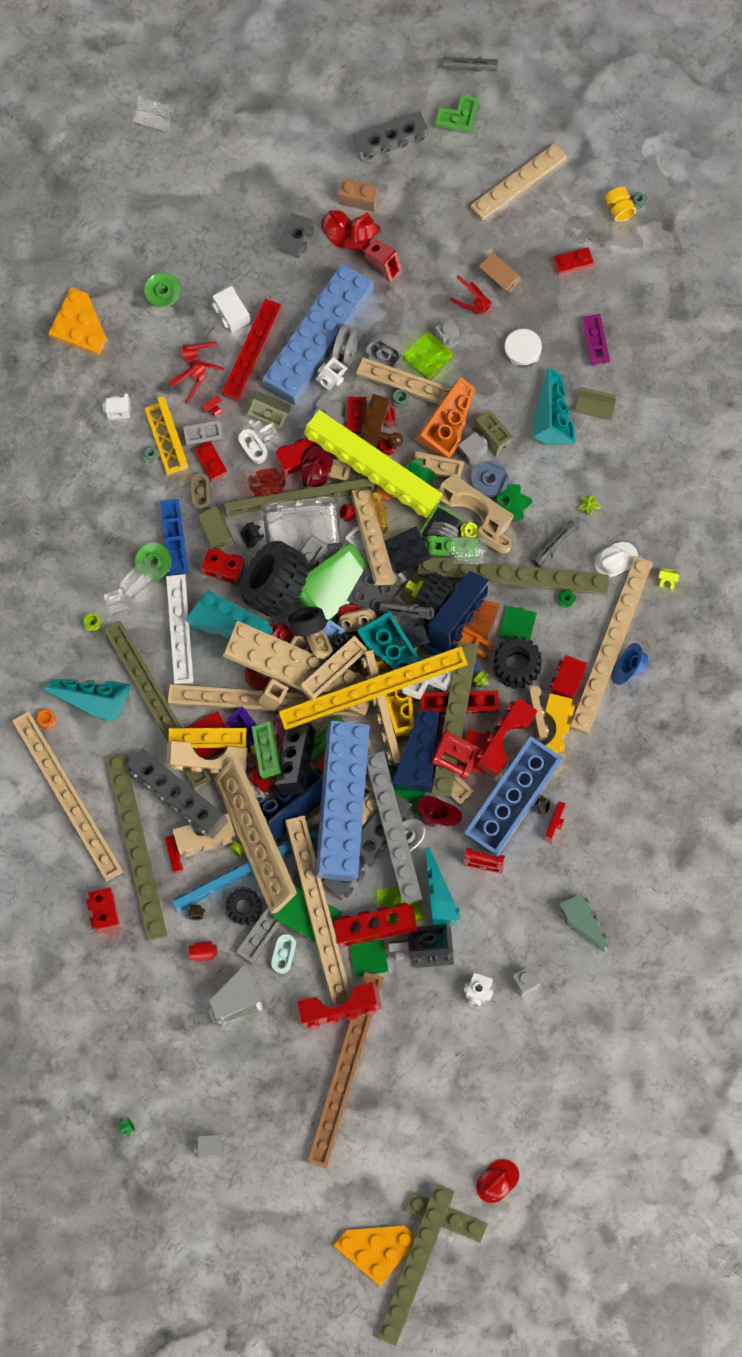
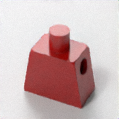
M376 239L371 244L368 243L360 248L365 253L368 265L387 281L391 282L402 270L397 251L380 240Z

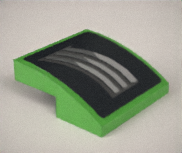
M437 504L420 534L424 541H426V536L463 538L460 528L466 522ZM436 544L437 550H440V544Z

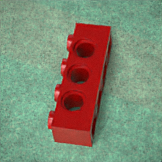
M498 690L470 691L466 714L499 713ZM450 692L423 693L421 697V710L439 712V715H445Z
M398 903L394 908L380 907L377 908L376 912L362 911L358 913V916L339 917L340 920L334 921L337 944L345 947L418 931L414 907L407 903ZM397 915L396 923L391 924V918ZM378 919V926L376 928H372L373 921ZM359 923L360 929L354 933L353 928Z

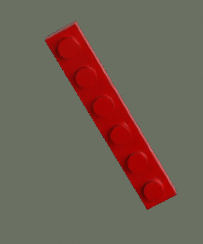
M264 299L222 390V396L240 401L279 316L282 304Z

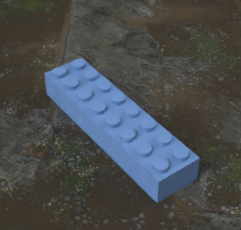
M342 263L264 376V388L289 403L296 405L318 373V369L325 363L333 351L341 326L343 324L350 326L374 291L373 280Z
M331 720L327 726L315 878L354 882L358 878L370 725Z

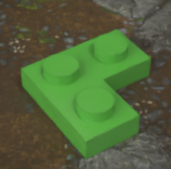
M461 95L458 110L440 107L436 127L471 133L479 98Z

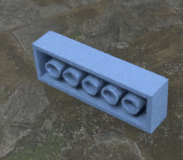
M530 736L465 831V834L499 856L564 761V758Z

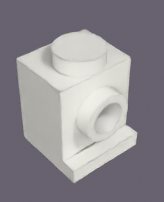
M124 394V397L112 396L103 401V412L107 413L108 419L130 418V398L128 394Z

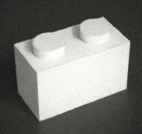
M232 286L213 295L214 303H212V307L216 313L221 314L222 324L225 328L228 327L231 333L251 323L248 311Z

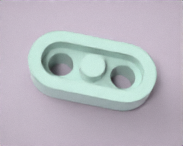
M284 934L277 939L271 964L273 970L278 974H285L291 969L296 950V941L291 935ZM285 943L290 944L288 949L283 948ZM279 962H285V966L282 968L278 964Z

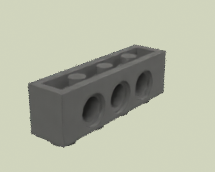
M421 111L353 134V144L360 161L370 160L379 154H387L394 149L405 148L411 143L424 141L428 138V128Z

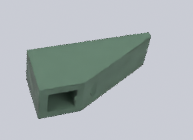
M582 894L560 903V910L568 926L603 952L607 951L609 941L605 933L601 934L598 928L600 926L596 915L592 916L590 912L592 907L587 898L584 899Z

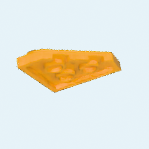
M71 287L48 335L51 338L100 355L106 342V336L89 295L86 292Z
M405 1226L346 1230L334 1244V1247L378 1286H381L410 1252L416 1235Z

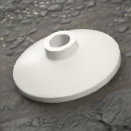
M417 819L403 822L410 851L422 842L425 835V826Z

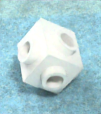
M332 357L327 364L323 363L318 369L320 374L316 380L331 391L334 386L339 387L343 382L344 378L342 376L348 368Z
M474 973L471 982L467 981L464 989L469 1003L480 1006V1004L485 1005L487 1000L490 1001L494 992L491 989L493 979Z

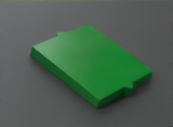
M507 605L498 637L504 639L510 637L511 640L514 639V636H518V639L526 637V641H529L537 613L524 610L523 607L516 608Z
M384 940L350 945L352 956L350 962L353 963L354 977L364 976L365 972L371 974L389 972L387 964L388 954H386Z

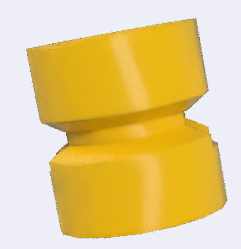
M625 187L615 188L605 196L606 203L611 208L615 221L618 222L627 220L636 213V207L632 200H628L630 195Z

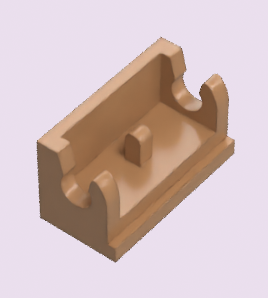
M493 252L479 266L505 291L510 292L521 281L519 274Z

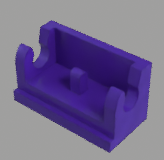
M241 706L227 718L229 721L226 723L230 728H246L245 748L250 753V747L255 744L252 727L257 724L244 707Z

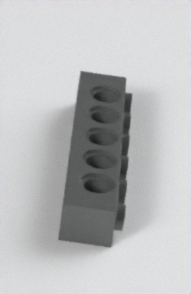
M143 748L127 764L130 769L129 774L136 781L140 779L143 782L142 785L148 791H155L157 793L156 797L163 803L167 801L170 804L169 807L176 814L179 812L183 814V819L188 824L192 825L194 823L197 826L196 829L203 836L208 835L213 839L228 823L222 812ZM166 781L164 785L159 786L161 782ZM180 792L178 796L172 797L175 793ZM193 803L190 808H186L188 804ZM202 815H207L204 819H200Z
M395 793L402 822L404 820L407 821L413 813L411 811L412 804ZM379 810L361 832L359 859L363 862L359 866L358 878L354 882L325 879L322 883L326 890L341 901L352 894L354 891L352 887L356 882L360 883L366 875L365 870L375 864L378 859L376 857L380 851L384 852L388 847L385 834L380 836L375 833L377 829L383 828ZM367 843H372L374 845V848L371 851H367L364 849V846Z

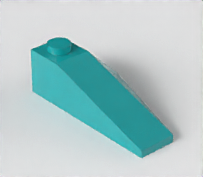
M550 367L546 368L533 420V437L546 445L575 444V425L569 418L568 413L571 412V409L565 402L564 397L567 393L563 378L560 373Z
M391 612L384 614L357 630L367 648L373 650L377 656L395 670L421 661Z
M52 679L44 686V690L95 717L112 721L123 712L130 684L115 681H106V684H95V680L78 683L77 680Z
M425 847L433 925L447 924V926H457L456 920H460L459 908H455V902L430 848Z

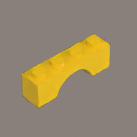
M550 693L545 717L554 725L556 734L553 740L545 746L559 755L565 749L566 742L563 741L564 734L568 735L570 724L567 722L569 716L573 717L575 706L572 705L571 698Z

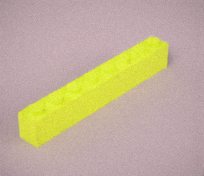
M321 410L307 424L304 435L309 440L316 442L325 451L335 455L341 462L347 463L356 472L366 476L372 483L382 487L385 492L392 494L401 503L414 509L417 514L428 518L436 505L439 504L443 495L441 492Z

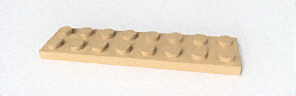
M240 621L235 623L223 654L225 658L298 690H301L299 686L327 661L326 659L320 660L306 650ZM347 669L320 693L317 698L366 681V677ZM371 700L345 710L364 718Z
M233 758L214 780L270 912L278 913L297 892L240 759Z

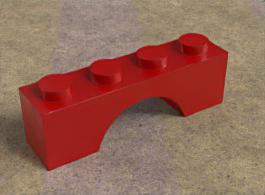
M302 438L292 445L281 446L275 451L276 459L284 477L299 472L307 451L312 447L320 445L308 438Z
M520 698L508 704L505 709L507 711L506 716L498 720L496 724L498 729L495 733L492 732L486 740L488 745L485 749L482 748L476 756L478 761L475 765L494 778L499 775L509 759L503 747L505 734L513 729L525 730L538 712L537 709Z
M374 982L354 986L349 1000L338 1007L325 1006L317 997L297 1001L301 1024L309 1030L318 1029L320 1025L324 1024L334 1025L343 1019L353 1020L363 1014L373 1015L378 1010H382L379 990Z

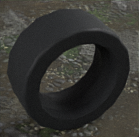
M319 607L299 609L288 618L290 630L296 636L315 634L323 630L327 624L324 611Z

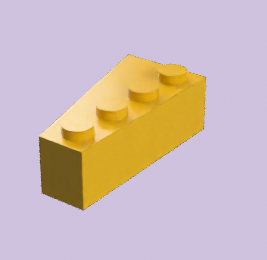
M383 660L376 662L379 676L395 670ZM401 689L385 695L396 740L409 737L414 726L412 697L402 693Z

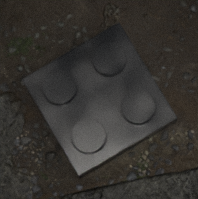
M417 526L384 541L388 556L397 574L431 559Z
M447 924L417 927L418 931L408 933L409 958L449 955Z

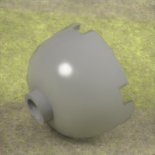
M383 331L375 334L370 339L366 353L368 352L370 360L394 368L400 364L404 354V346L397 335Z

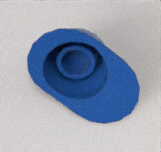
M630 644L616 662L611 673L613 683L622 685L632 676L644 673L649 656L642 652L639 644Z

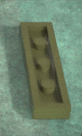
M413 1192L405 1212L423 1219L430 1199ZM449 1207L442 1228L481 1243L488 1223Z

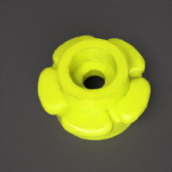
M472 522L462 524L460 528L461 536L463 538H475L478 532L477 525Z

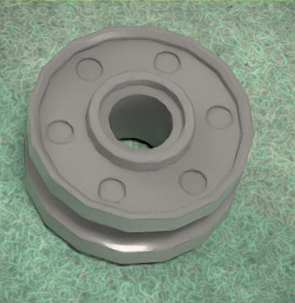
M343 324L337 335L332 357L339 361L342 355H344V364L350 365L359 345L361 329L355 327L351 334H349L350 326Z

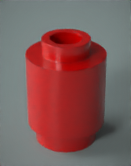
M212 941L195 942L193 945H189L190 961H212L214 956H218L217 944H213Z

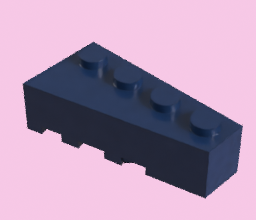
M315 770L308 772L304 794L282 796L280 791L277 790V794L269 799L265 797L259 801V806L274 841L287 831L285 820L306 816L321 803L323 776Z

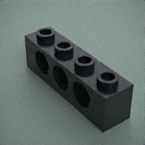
M311 722L284 731L283 746H281L279 761L281 773L277 774V777L274 779L275 787L282 796L304 794L316 733Z

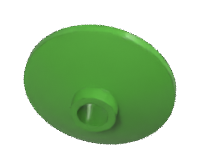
M157 273L147 280L144 288L145 296L155 306H170L180 297V282L172 274Z
M159 543L144 545L137 552L135 558L136 570L147 580L161 579L168 573L171 567V555L168 549ZM155 559L158 560V564L156 566L153 565V561Z

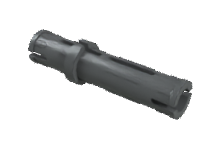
M444 56L443 68L497 71L498 59Z
M569 520L548 544L542 546V550L532 558V562L541 568L550 557L556 554L555 552L578 530L576 523Z
M382 602L379 608L381 614L391 612L392 615L407 616L411 619L424 618L430 620L434 616V609L432 607H420L418 604L403 605Z

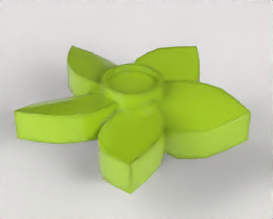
M591 495L589 499L581 497L583 504L580 505L578 510L583 511L587 509L588 515L591 516L593 509H599L601 505L595 502V495Z

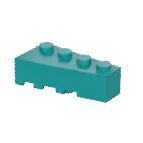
M208 589L186 618V621L193 630H202L213 635L215 633L223 635L225 638H230L237 621L269 635L273 632L268 622L263 618Z

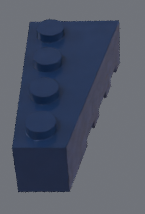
M469 571L466 576L461 578L459 586L451 591L449 599L440 606L437 615L430 619L428 623L432 648L444 653L452 650L455 641L459 643L463 637L461 634L465 625L469 626L472 622L474 610L478 611L490 592L489 579L472 571Z
M419 710L392 783L393 789L432 793L435 765L431 764V759L437 747L439 712Z

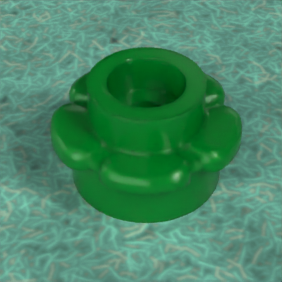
M571 590L561 591L558 594L559 605L564 608L572 607L574 602H576V595Z
M128 1117L119 1119L118 1129L120 1133L130 1136L135 1131L133 1122Z

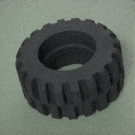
M272 541L269 544H265L261 550L257 551L256 556L251 559V563L245 570L246 573L242 578L243 583L241 585V596L244 603L270 617L283 614L284 611L290 609V606L297 601L298 595L300 596L301 590L306 584V577H308L307 569L309 568L307 558L302 552L282 541Z

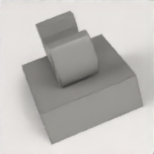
M408 940L388 942L389 952L395 951L396 961L404 960L403 951L408 950Z

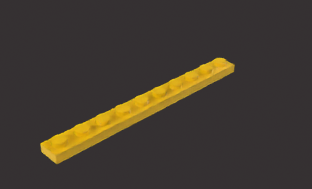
M458 647L315 698L313 701L310 700L279 711L284 729L288 730L468 666L462 647Z

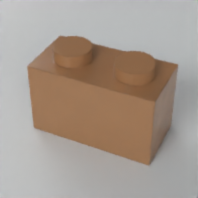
M343 179L338 194L339 204L375 212L379 198L378 186Z

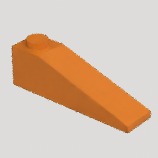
M459 377L423 424L414 440L428 451L450 458L458 444H460L462 430L465 427V419L468 409H470L475 387L462 377Z

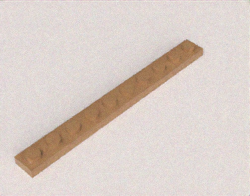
M365 972L362 984L374 982L378 987L380 995L384 977ZM363 1014L359 1015L356 1019L350 1020L308 1158V1164L326 1169L328 1167L373 1015Z

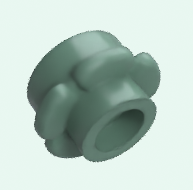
M636 192L630 197V200L633 201L636 209L640 210L647 205L648 197L645 194L643 195L642 192Z
M403 389L396 390L392 395L394 405L397 407L408 405L410 395Z
M155 446L144 448L142 451L143 460L149 464L157 462L160 451Z

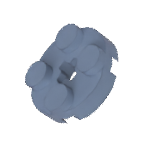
M486 461V463L479 464L474 468L471 475L472 487L486 497L495 499L499 494L504 493L508 487V473L501 463ZM493 476L494 482L487 483L485 478Z

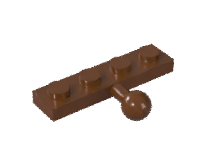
M372 394L360 438L376 449L379 439L389 441V444L393 447L401 446L403 436L400 433L388 434L382 432L392 399Z

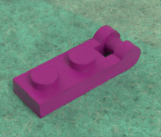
M600 314L582 317L591 366H596L597 363L603 362L604 364L610 363ZM602 351V355L596 356L595 352Z

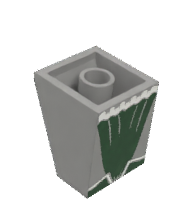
M247 965L242 966L209 1000L211 1007L208 1008L213 1023L218 1022L219 1027L263 1010L260 997Z

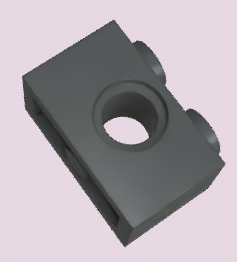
M291 213L278 242L279 252L300 258L301 254L305 253L308 243L306 242L308 238H311L315 228L313 227L312 219ZM301 235L299 238H294L293 236Z

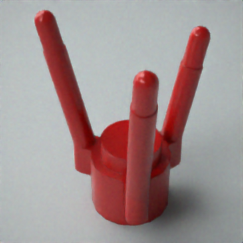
M457 275V279L476 297L473 302L475 307L454 298H450V301L473 311L477 315L480 312L485 314L492 306L491 300L482 293L474 282H471L470 286L462 277Z
M216 341L182 345V358L188 359V363L198 361L203 366L222 371L225 370L224 367L195 359L199 355V349L216 347Z
M196 361L187 370L170 380L169 383L173 387L187 376L194 381L198 379L185 401L188 404L201 382L206 379L204 374L207 370L200 362Z

